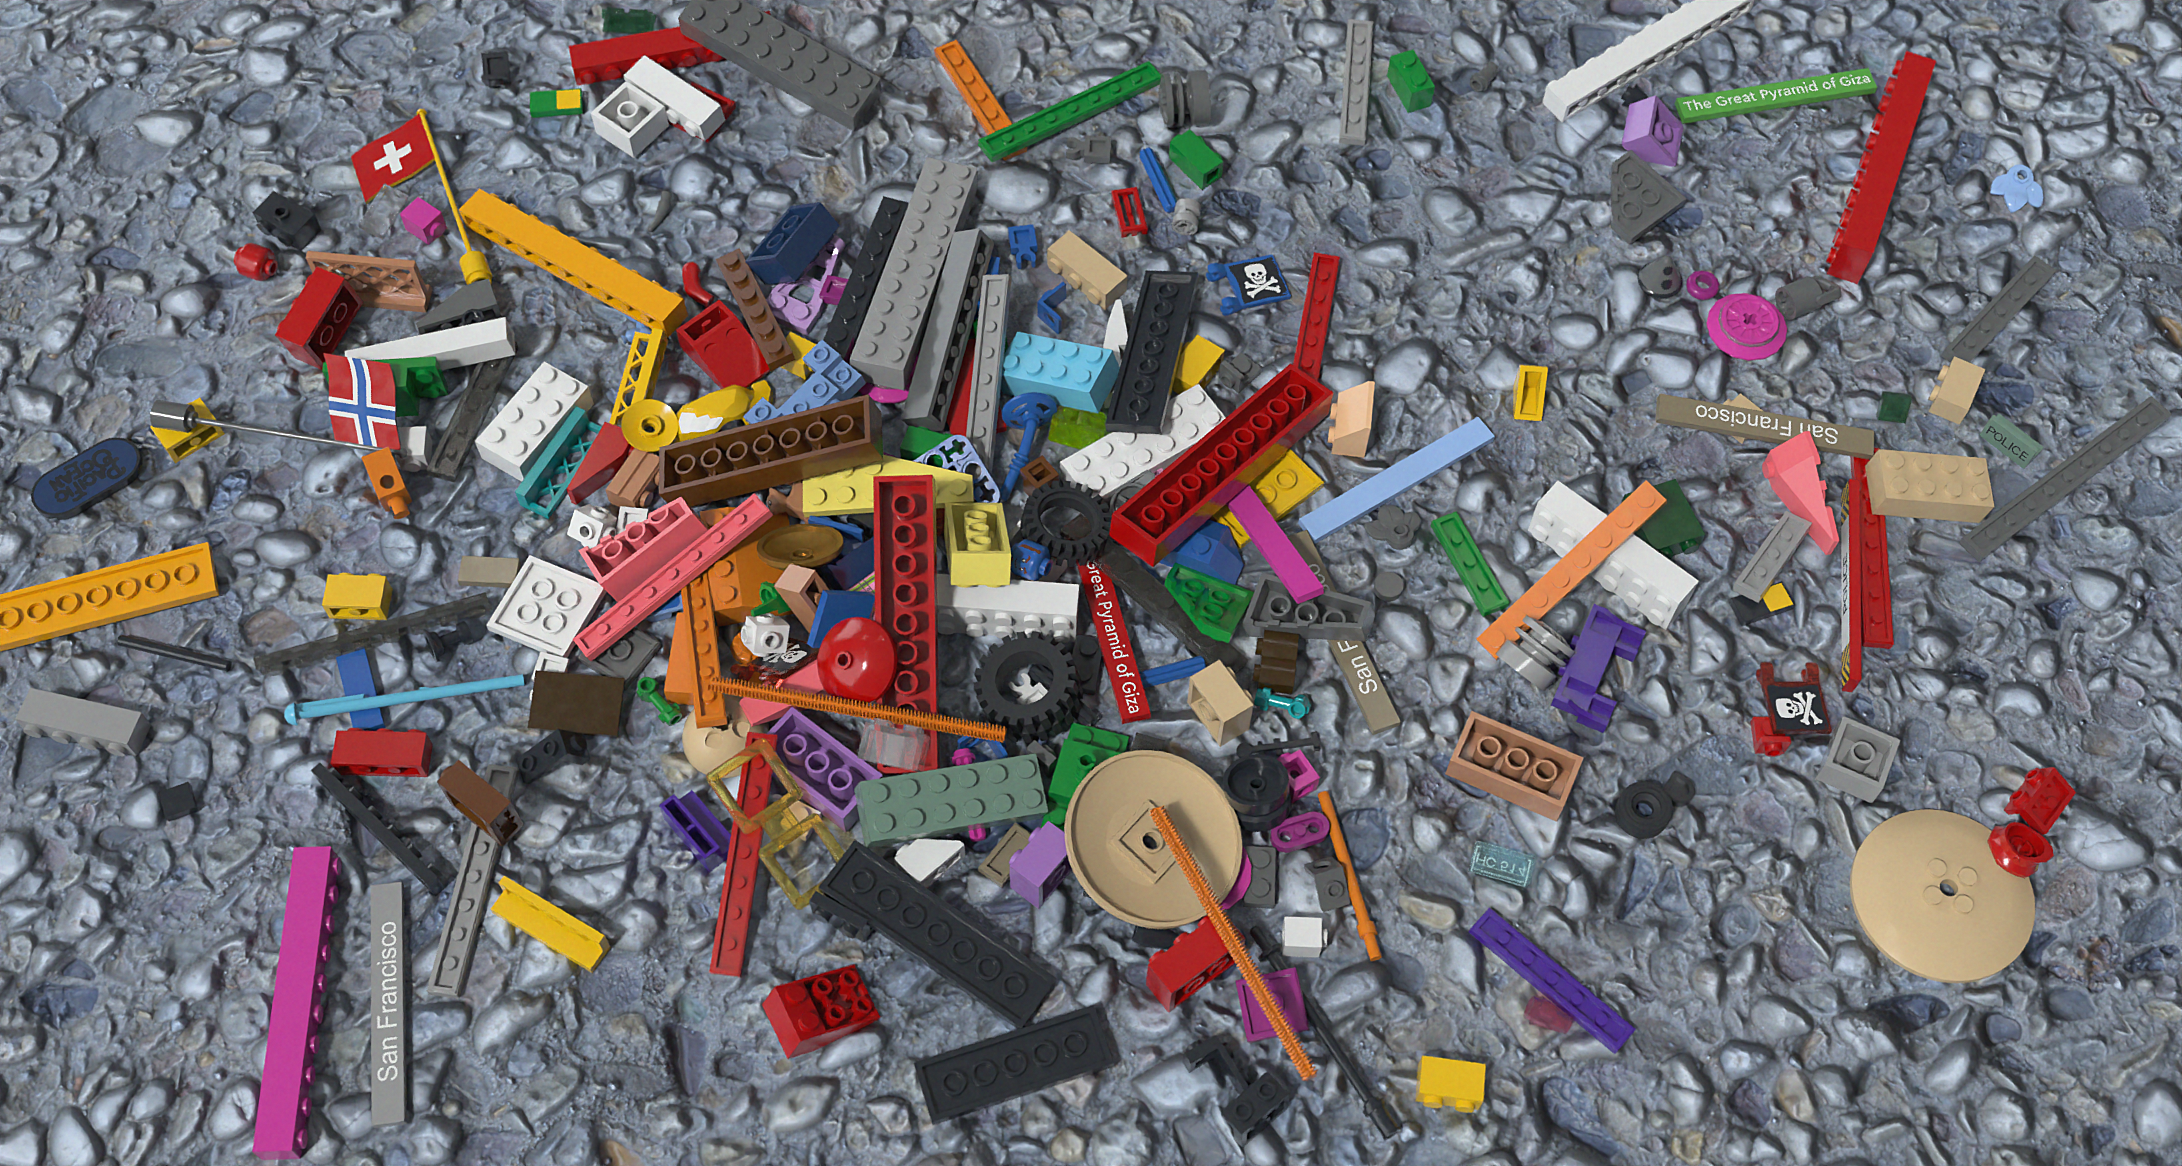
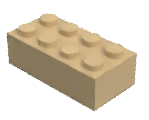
M1879 449L1865 465L1872 514L1980 523L1994 508L1986 458Z

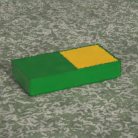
M581 88L530 92L531 118L583 114V93Z

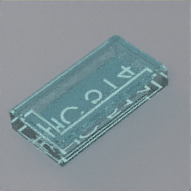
M1476 841L1468 871L1527 888L1535 857Z

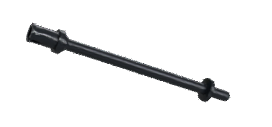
M1253 926L1250 934L1263 952L1258 957V960L1261 963L1269 961L1275 972L1288 969L1279 956L1283 949L1282 945L1278 943L1272 946L1262 929L1258 926ZM1302 990L1308 1021L1363 1101V1114L1365 1117H1370L1383 1136L1384 1141L1390 1139L1401 1128L1386 1109L1387 1103L1383 1098L1372 1094Z

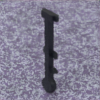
M1310 732L1311 738L1280 742L1279 738L1273 739L1274 743L1262 744L1261 741H1258L1256 746L1241 743L1237 746L1236 754L1239 758L1255 753L1264 755V752L1276 751V756H1280L1283 749L1313 745L1314 752L1320 751V744L1317 733Z

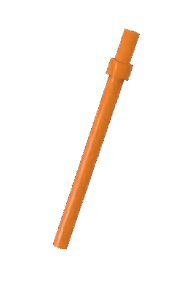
M1322 791L1317 796L1323 815L1329 822V833L1338 861L1343 866L1348 893L1358 921L1356 928L1360 939L1364 940L1370 961H1376L1382 958L1375 937L1378 933L1374 921H1370L1328 791Z

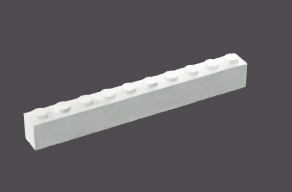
M1694 0L1690 3L1686 2L1672 14L1667 13L1660 21L1653 25H1647L1634 36H1628L1619 45L1609 47L1600 56L1590 58L1583 66L1570 70L1559 80L1551 81L1545 88L1542 103L1561 122H1564L1751 11L1754 0Z

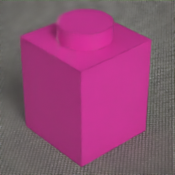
M419 197L400 213L405 229L428 245L436 238H439L447 229L442 212Z

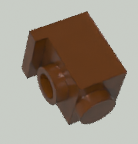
M1043 455L1020 469V473L1023 476V491L1028 496H1032V492L1036 488L1040 490L1041 485L1045 483L1051 488L1052 481H1059V473Z

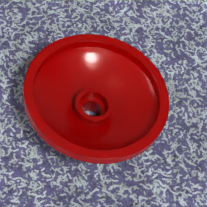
M851 617L842 620L828 631L820 645L817 658L818 675L824 690L831 698L835 696V699L837 697L839 700L842 698V701L846 698V701L850 699V702L853 699V703L857 700V703L861 701V704L864 701V705H866V702L869 705L880 699L887 692L896 674L897 651L894 641L889 632L880 623L872 619ZM847 656L848 662L845 665V657Z

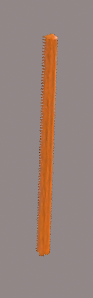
M713 675L711 676L708 685V691L717 693L721 692L762 701L769 700V702H780V704H791V706L841 713L842 715H852L853 717H863L865 719H874L876 721H885L905 726H915L916 728H926L927 730H937L938 732H948L950 734L952 732V734H959L961 736L963 734L972 738L978 737L979 739H989L990 741H1000L1001 743L1005 740L1007 728L1005 729V726H1003L1001 729V725L999 728L997 725L994 727V724L990 727V724L986 726V723L983 725V722L979 725V722L975 724L974 721L972 724L971 720L969 723L968 720L964 722V719L961 722L960 718L957 721V718L953 720V717L949 720V716L947 719L946 716L942 718V715L938 718V714L935 717L934 714L931 716V713L927 716V712L924 715L923 712L920 714V711H918L916 714V711L912 713V710L909 712L908 709L906 712L905 709L901 711V708L898 711L897 707L894 710L893 706L892 709H890V706L887 709L886 705L883 708V705L879 707V704L876 707L875 703L873 706L872 703L868 705V702L864 705V701L862 704L861 701L857 703V700L853 703V699L850 702V699L846 701V698H844V701H842V698L840 700L838 697L835 699V696L831 699V696L827 698L826 695L824 698L823 694L821 697L820 694L816 696V693L813 696L812 692L810 695L809 692L805 694V691L802 694L801 690L799 693L798 690L794 692V689L791 692L790 688L788 691L787 688L783 690V687L780 690L779 686L776 689V686L772 688L771 685L769 688V685L765 687V684L761 686V683L759 686L757 685L758 683L754 685L753 682L750 685V681H748V684H746L747 681L743 683L742 680L739 683V679H737V682H735L736 679L732 681L731 678L728 681V677H726V680H724L725 677L721 679L720 676L717 679L716 675L715 678H713Z
M1165 805L1153 808L1150 811L1153 822L1156 823L1155 825L1158 826L1157 829L1161 832L1163 839H1165L1164 841L1167 842L1168 848L1175 855L1174 858H1177L1176 861H1178L1179 867L1184 871L1183 874H1185L1189 884H1192L1191 887H1193L1194 893L1197 894L1196 896L1199 897L1200 903L1203 904L1202 907H1205L1204 910H1206L1208 917H1210V920H1213V926L1218 930L1217 933L1222 937L1221 940H1224L1223 943L1228 947L1227 950H1230L1229 953L1231 957H1234L1233 960H1236V966L1239 967V970H1242L1240 973L1243 974L1244 980L1251 987L1250 990L1255 994L1254 997L1259 1001L1258 1004H1261L1260 1007L1263 1008L1262 1011H1265L1266 1018H1269L1270 1025H1273L1272 1028H1275L1276 1035H1279L1278 1038L1281 1039L1280 1042H1283L1284 1049H1287L1288 1056H1291L1292 1063H1295L1296 1070H1299L1300 1077H1303V1081L1316 1077L1318 1069L1314 1070L1316 1066L1312 1067L1314 1062L1310 1063L1312 1058L1308 1060L1310 1055L1306 1057L1308 1051L1304 1053L1306 1048L1302 1049L1304 1044L1300 1046L1302 1041L1298 1042L1300 1037L1296 1039L1298 1034L1294 1036L1296 1030L1292 1032L1294 1027L1290 1029L1292 1024L1288 1025L1290 1020L1286 1022L1288 1018H1284L1286 1013L1282 1015L1284 1011H1280L1282 1006L1278 1008L1280 1003L1276 1004L1278 999L1274 1001L1276 996L1272 998L1274 993L1270 994L1272 989L1268 991L1270 986L1266 987L1268 982L1264 984L1266 979L1262 981L1264 976L1260 977L1262 972L1258 974L1260 969L1256 970L1258 965L1255 966L1256 962L1252 963L1254 959L1250 960L1252 955L1249 956L1250 952L1246 953L1248 949L1244 950L1246 945L1243 946L1244 942L1240 943L1243 939L1239 940L1240 935L1237 936L1239 932L1235 933L1237 930L1234 929L1235 925L1231 927L1233 922L1229 923L1231 920L1228 919L1229 915L1226 916L1227 912L1223 913L1225 909L1221 910L1223 905L1220 906L1221 902L1218 903V896H1215V892L1212 893L1214 889H1211L1212 886H1209L1210 882L1207 883L1208 879L1205 880L1206 876L1202 877L1204 874L1201 872L1202 869L1199 870L1200 866L1196 863L1197 860H1194L1195 857H1192L1193 853L1190 854L1191 850L1187 851L1189 847H1186L1187 843H1184L1185 840L1182 841V834H1179L1180 831H1177L1178 827L1175 828L1176 824L1173 825L1174 821L1171 822L1172 818H1170L1171 815H1168L1169 812H1166L1167 808L1164 809Z

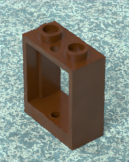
M460 760L442 772L437 783L450 804L503 847L523 827L524 824L512 802Z

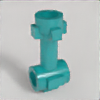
M1264 687L1263 689H1257L1254 705L1260 706L1261 710L1267 711L1269 706L1286 709L1290 716L1296 719H1300L1304 714L1310 712L1311 704L1305 695L1298 694L1294 699L1273 695L1271 693L1272 688Z

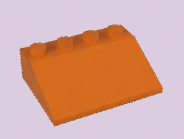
M736 507L700 511V518L709 530ZM784 512L773 515L708 567L713 610L718 627L746 622V616H751V610L762 604L759 595L761 583L765 581L776 583L784 573L783 570L772 568L759 559L757 543L767 533L789 526L788 513ZM778 610L769 612L775 616L794 614L792 610L778 614Z

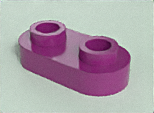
M1308 812L1288 818L1281 825L1271 830V844L1276 850L1288 853L1321 843L1328 835V819L1319 812ZM1315 827L1318 829V832L1311 833L1308 828ZM1286 835L1290 838V841L1283 842L1280 837Z

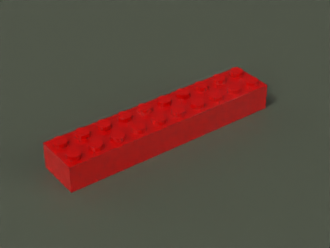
M1906 51L1902 61L1897 59L1891 74L1895 76H1889L1883 90L1887 95H1882L1877 108L1881 114L1876 113L1871 126L1875 132L1869 133L1865 143L1868 151H1863L1858 164L1862 170H1857L1852 182L1855 190H1850L1846 200V207L1849 209L1844 208L1839 220L1842 229L1837 228L1832 241L1834 245L1831 247L1826 259V263L1830 264L1827 271L1828 275L1858 284L1874 253L1936 63L1934 59Z
M1290 363L1112 513L1109 536L1147 564L1154 567L1324 419L1329 413L1334 392Z
M933 475L873 476L875 621L880 623L889 632L897 651V669L894 680L887 692L876 701V707L877 704H879V707L883 705V708L886 705L887 709L889 706L892 709L893 706L894 710L897 707L898 711L901 708V711L905 709L906 712L908 709L909 712L912 710V713L916 711V714L918 711H920V714L923 712L924 715L927 712V716L929 713H931V716L934 714L935 717L938 714L939 718L935 479ZM877 720V771L882 775H896L940 769V732Z

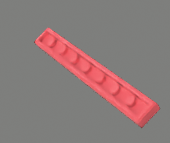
M754 493L573 638L574 642L590 661H593L771 518L773 514Z

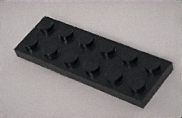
M1093 1005L914 1062V1067L933 1126L1114 1067V1062Z

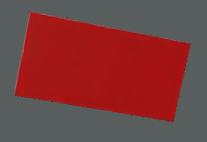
M975 338L967 341L946 418L949 432L952 435L966 437L976 346ZM1000 406L998 408L996 434L1007 431V426L1002 419Z

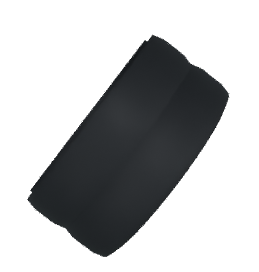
M1647 781L1635 782L1626 787L1615 806V816L1619 826L1627 834L1639 839L1653 838L1662 833L1673 813V805L1668 793L1659 785ZM1641 803L1648 805L1651 808L1652 815L1647 817L1641 816L1636 811V805Z

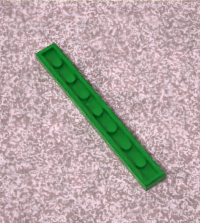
M1147 61L978 139V146L993 163L1160 85L1161 74L1150 61Z

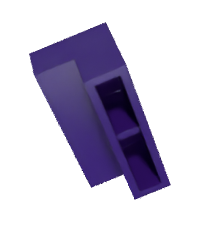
M693 790L680 799L673 794L659 805L664 820L709 873L727 860L731 835Z

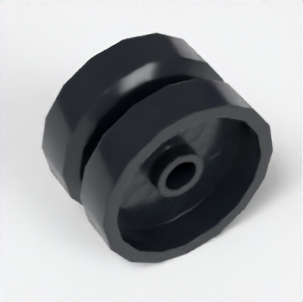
M1262 754L1246 755L1235 760L1226 769L1223 777L1224 793L1230 806L1236 813L1240 828L1253 832L1269 831L1281 825L1288 818L1292 807L1287 769L1279 760Z

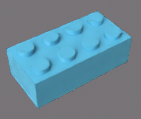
M1017 332L1004 354L1001 390L1003 394L1012 396L1030 392L1043 393L1052 397L1056 405L1099 413L1118 377L1120 367L1113 350Z

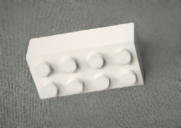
M543 362L475 440L481 458L522 482L574 408L577 406L586 410L587 413L594 405L589 387L550 364Z

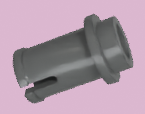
M1487 62L1479 72L1471 76V88L1477 92L1485 91L1489 86V82L1499 74L1500 70H1496L1499 67L1494 62Z

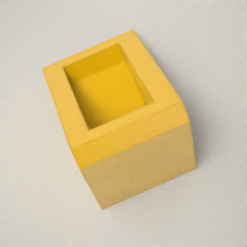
M1519 365L1513 385L1514 419L1542 421L1548 373L1547 366Z

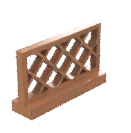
M307 251L305 258L312 273L316 267H320L344 277L363 301L361 307L427 312L432 288L430 284H424L416 261ZM320 262H324V263H326V264H328V265H330V266L327 267V266H325L324 264H322V263H320ZM346 264L352 265V266H354V267H356V268L353 269V268L349 267V266L346 265ZM373 267H378V268L382 269L383 271H379V270H377V269H375V268H373ZM337 269V270H339V271L345 273L346 275L344 276V275H342V274L336 272L335 270ZM399 269L409 270L410 273L407 274ZM362 272H365V273L371 275L372 278H370V277H368V276L362 274ZM391 274V275L395 276L396 278H398V279H400V280L397 281V280H395L394 278H392V277H390V276H388V275Z

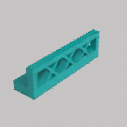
M577 406L574 408L516 489L515 493L520 506L549 519L566 496L568 485L594 442L593 440L582 443L581 437L587 429L598 434L602 428L588 420L586 410ZM581 451L582 458L579 462L567 465L566 459L569 454ZM566 472L567 479L565 482L552 486V478L557 474ZM551 494L552 500L546 508L535 504L540 496Z

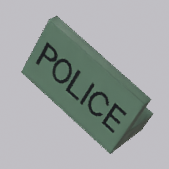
M2001 414L1993 415L1980 433L1982 438L2023 469L2044 448Z

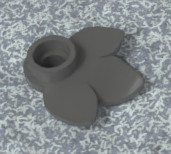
M1385 504L1379 509V520L1364 523V529L1370 537L1375 540L1387 541L1393 549L1402 550L1409 547L1413 541L1414 532L1420 527V517L1415 511L1403 514L1397 506Z

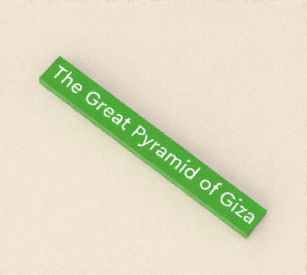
M1869 68L1682 97L1676 99L1675 106L1682 124L1872 94L1875 93L1877 86Z

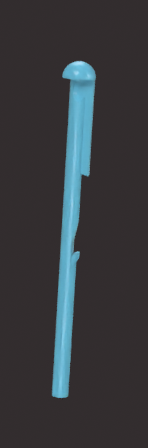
M523 674L433 688L420 687L416 691L366 698L364 694L299 704L292 703L285 709L284 716L291 725H299V719L524 686L525 682Z

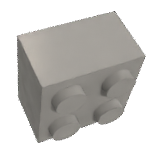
M1843 716L1832 732L1815 779L1872 803L1883 790L1900 740Z

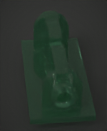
M607 7V9H602V19H605L603 32L639 34L654 31L656 14L649 12L648 9H629V12H625V9Z

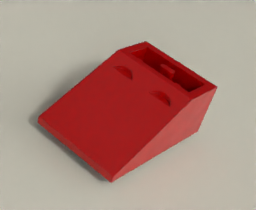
M720 300L676 329L680 348L721 389L731 385L747 388L770 372L757 343L739 319Z
M854 964L775 986L762 1004L787 1059L820 1049L880 1019V1015Z

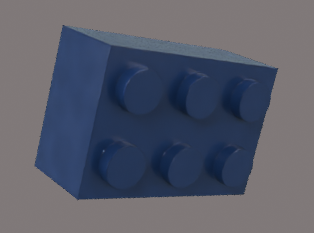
M821 202L790 206L745 262L765 285L796 282L803 277L804 270L809 263H812L819 257L821 248L834 238V232L840 225Z

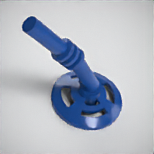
M1038 392L1024 393L1010 399L1002 409V419L1006 425L1013 429L1025 430L1019 451L1014 454L1016 458H1012L1011 462L1013 464H1009L1010 470L1001 487L1002 501L1007 502L1021 474L1020 469L1026 466L1025 463L1030 461L1028 457L1037 428L1049 423L1056 415V403L1049 395ZM1027 403V405H1023L1019 407L1015 412H1012L1016 407ZM1037 403L1045 404L1049 409L1043 412L1040 407H1037ZM1011 420L1017 421L1020 425L1014 424Z

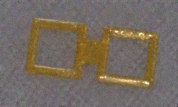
M760 738L706 775V780L744 834H750L760 826L766 831L772 841L759 850V857L794 908L802 910L810 904L809 900L814 892H819L818 887L824 880L801 895L774 857V854L811 828L818 834L836 862L840 860L845 852L817 813L810 814L800 822L797 820L789 807L803 797V791L767 739ZM759 753H762L788 793L748 819L721 779Z

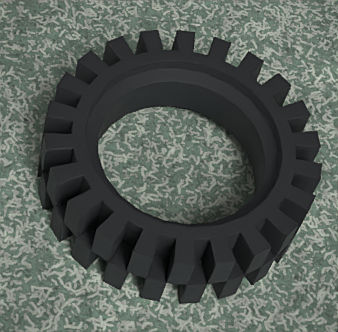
M1064 480L1063 487H1060L1059 481H1052L1051 488L1045 483L1041 485L1040 490L1036 488L1032 492V496L1029 495L1020 523L1022 538L1046 546L1050 551V559L1052 557L1057 558L1055 564L1057 566H1062L1063 560H1067L1068 567H1074L1076 559L1080 566L1086 564L1087 558L1092 562L1096 559L1097 555L1103 552L1110 533L1112 515L1111 512L1107 513L1109 509L1107 503L1101 504L1103 498L1099 494L1092 498L1094 490L1089 487L1085 492H1082L1083 484L1076 483L1075 489L1070 488L1071 481ZM1053 507L1072 508L1082 513L1088 519L1091 525V532L1080 540H1062L1053 536L1044 528L1041 522V515Z

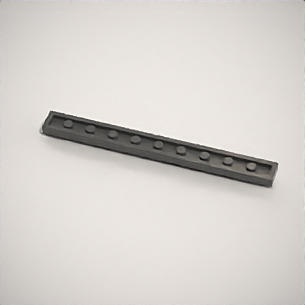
M2150 396L1962 537L1959 544L1980 563L2165 423L2172 414Z

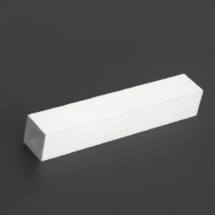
M506 317L347 350L345 351V357L377 360L436 356L441 370L515 355V339L512 328Z

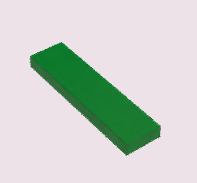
M1457 511L1432 520L1431 528L1482 617L1507 608L1510 602Z

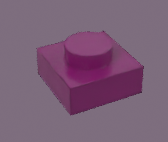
M827 275L819 298L823 299V303L838 305L848 279Z

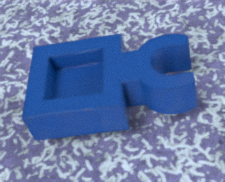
M1034 224L1007 227L1011 255L1017 254L1016 267L1021 269V262L1029 260L1032 268H1035L1036 255L1034 252H1037V241Z

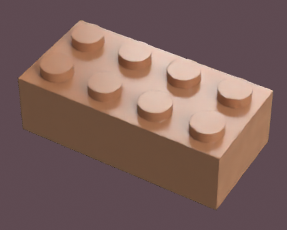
M1471 711L1445 774L1557 822L1583 757Z

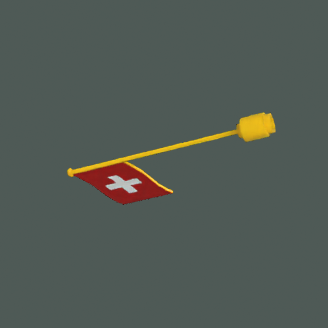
M419 109L415 117L398 129L368 143L351 156L366 204L382 192L413 177L436 161L467 251L459 260L466 284L469 285L475 281L489 279L491 283L492 273L485 254L480 251H472L425 117L427 115L425 109Z

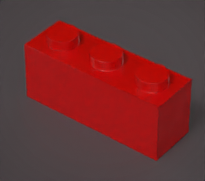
M349 728L347 731L337 730L331 765L340 775L428 777L433 744L427 733L417 729H410L407 732H394L385 728L378 729L377 731H364L360 728Z

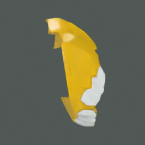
M766 380L752 384L751 390L742 386L731 385L683 405L675 414L678 420V433L672 444L714 434L727 422L736 419H742L746 425H749L743 416L762 397L772 404L773 391Z

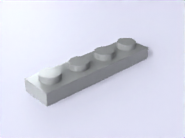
M1786 511L1734 583L1733 591L1759 603L1810 531L1812 522Z

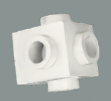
M588 504L574 510L567 535L581 541L584 547L588 546L591 549L600 544L601 538L609 534L612 537L616 535L615 526L618 518L609 514V511L603 507Z
M771 613L756 617L746 616L745 626L741 630V639L743 644L756 656L767 657L770 653H786L790 625L780 616H775Z

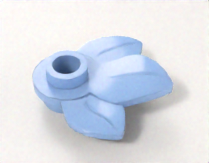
M2014 165L2008 170L2007 174L1996 177L1992 182L1990 193L2004 195L2005 204L2011 213L2022 208L2027 202L2036 208H2039L2043 202L2042 188L2033 180L2034 176L2031 169L2025 165ZM2017 173L2021 174L2024 179H2019Z

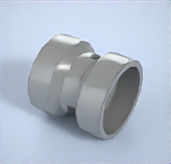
M1189 198L1180 199L1176 202L1174 211L1176 215L1172 221V229L1176 233L1192 235L1197 232L1198 218L1201 212L1200 203Z

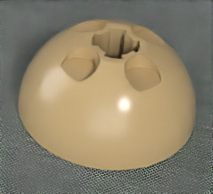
M724 694L726 718L729 725L697 729L695 709L687 717L682 733L683 749L688 761L701 773L715 778L740 776L747 732L767 734L770 731L768 722L751 726L739 704L740 700L744 697Z

